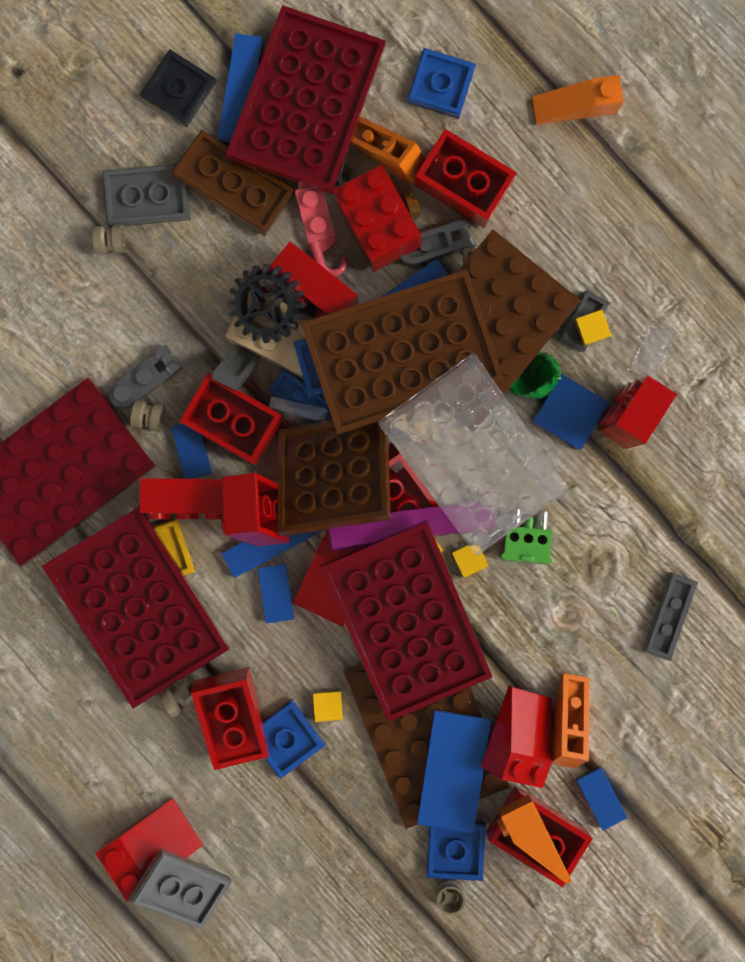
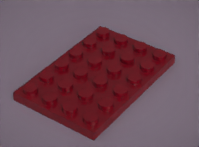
M282 5L227 149V159L332 194L386 48V40Z
M86 378L0 443V540L20 567L25 566L156 467L155 463L91 378Z
M140 506L42 565L47 576L133 709L230 649L146 513H140Z
M427 520L321 565L323 574L388 722L493 677Z

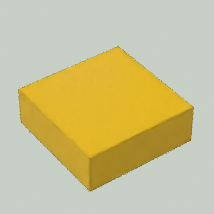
M603 309L574 320L583 346L612 336Z
M477 541L452 552L463 578L489 566Z
M341 690L313 692L315 722L343 720Z

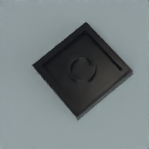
M169 49L140 93V96L188 127L217 83V80Z

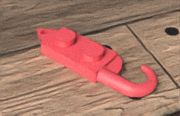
M299 183L295 194L312 258L337 277L345 271L347 257L345 255L341 257V264L336 269H330L326 266L323 253L334 246L336 237L324 192Z

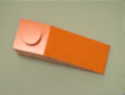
M620 75L593 78L532 96L535 125L613 115L618 113L624 103Z
M360 116L350 145L379 166L383 165L384 169L389 173L412 183L426 160L417 143Z
M566 673L561 674L552 720L551 764L576 768L589 761L590 678Z
M529 794L498 809L501 819L497 820V823L504 837L510 835L516 846L566 884L572 882Z

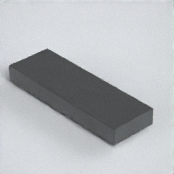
M669 572L642 651L671 661L698 584L697 581Z

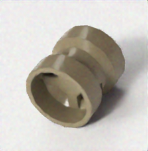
M113 225L111 228H105L104 226L93 227L92 240L96 254H106L108 251H114L115 253L126 252V235L123 225Z
M136 400L131 412V427L142 428L144 426L148 427L150 431L160 432L165 417V405L154 404L151 406L147 405L145 401Z
M186 679L177 683L176 688L173 690L167 689L160 693L165 709L173 718L181 714L184 708L194 706L191 696L192 686Z
M456 879L440 880L435 889L437 906L444 914L455 915L463 909L465 904L463 888Z

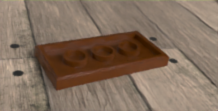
M201 130L171 172V177L258 233L266 236L295 194V189L270 173L227 159L226 152L228 146Z

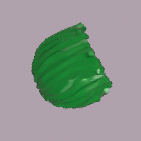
M539 352L508 390L511 389L512 393L517 397L543 398L554 390L558 380H561L560 364L553 355L547 352L543 354Z

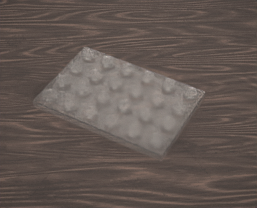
M474 353L470 354L378 422L379 426L476 556L569 491L565 482Z

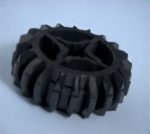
M264 264L262 269L259 265H255L252 267V272L244 270L242 272L244 279L236 278L234 280L239 289L231 288L229 291L232 295L236 296L235 299L228 300L227 302L228 305H235V310L231 311L229 315L231 317L238 316L239 318L234 323V326L240 327L244 325L245 327L242 331L244 336L252 332V340L258 341L262 337L263 343H269L271 337L275 342L281 341V334L286 338L291 336L290 328L294 330L299 328L294 318L300 320L304 318V314L299 312L298 308L306 307L305 302H298V297L305 295L304 291H295V288L300 284L299 280L289 282L292 273L287 271L282 275L281 266H275L272 271L271 264ZM263 279L270 280L276 283L280 289L271 293L266 287H262L259 281ZM249 292L253 297V305L250 309H248L247 304ZM274 298L269 303L267 309L259 310L266 303L265 299ZM286 298L287 310L284 318H282L284 314L280 309V304ZM264 315L269 321H273L275 327H265L257 323L254 318Z

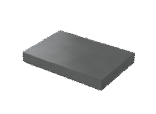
M177 164L103 171L107 226L111 228L113 225L134 226L191 220L189 189L171 177V172Z
M160 848L129 896V899L135 905L203 929L232 880L228 875Z

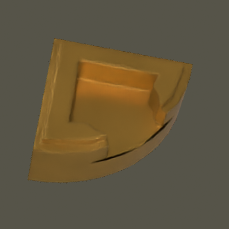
M415 192L403 193L405 206L412 219H419L421 209L418 200L415 198Z

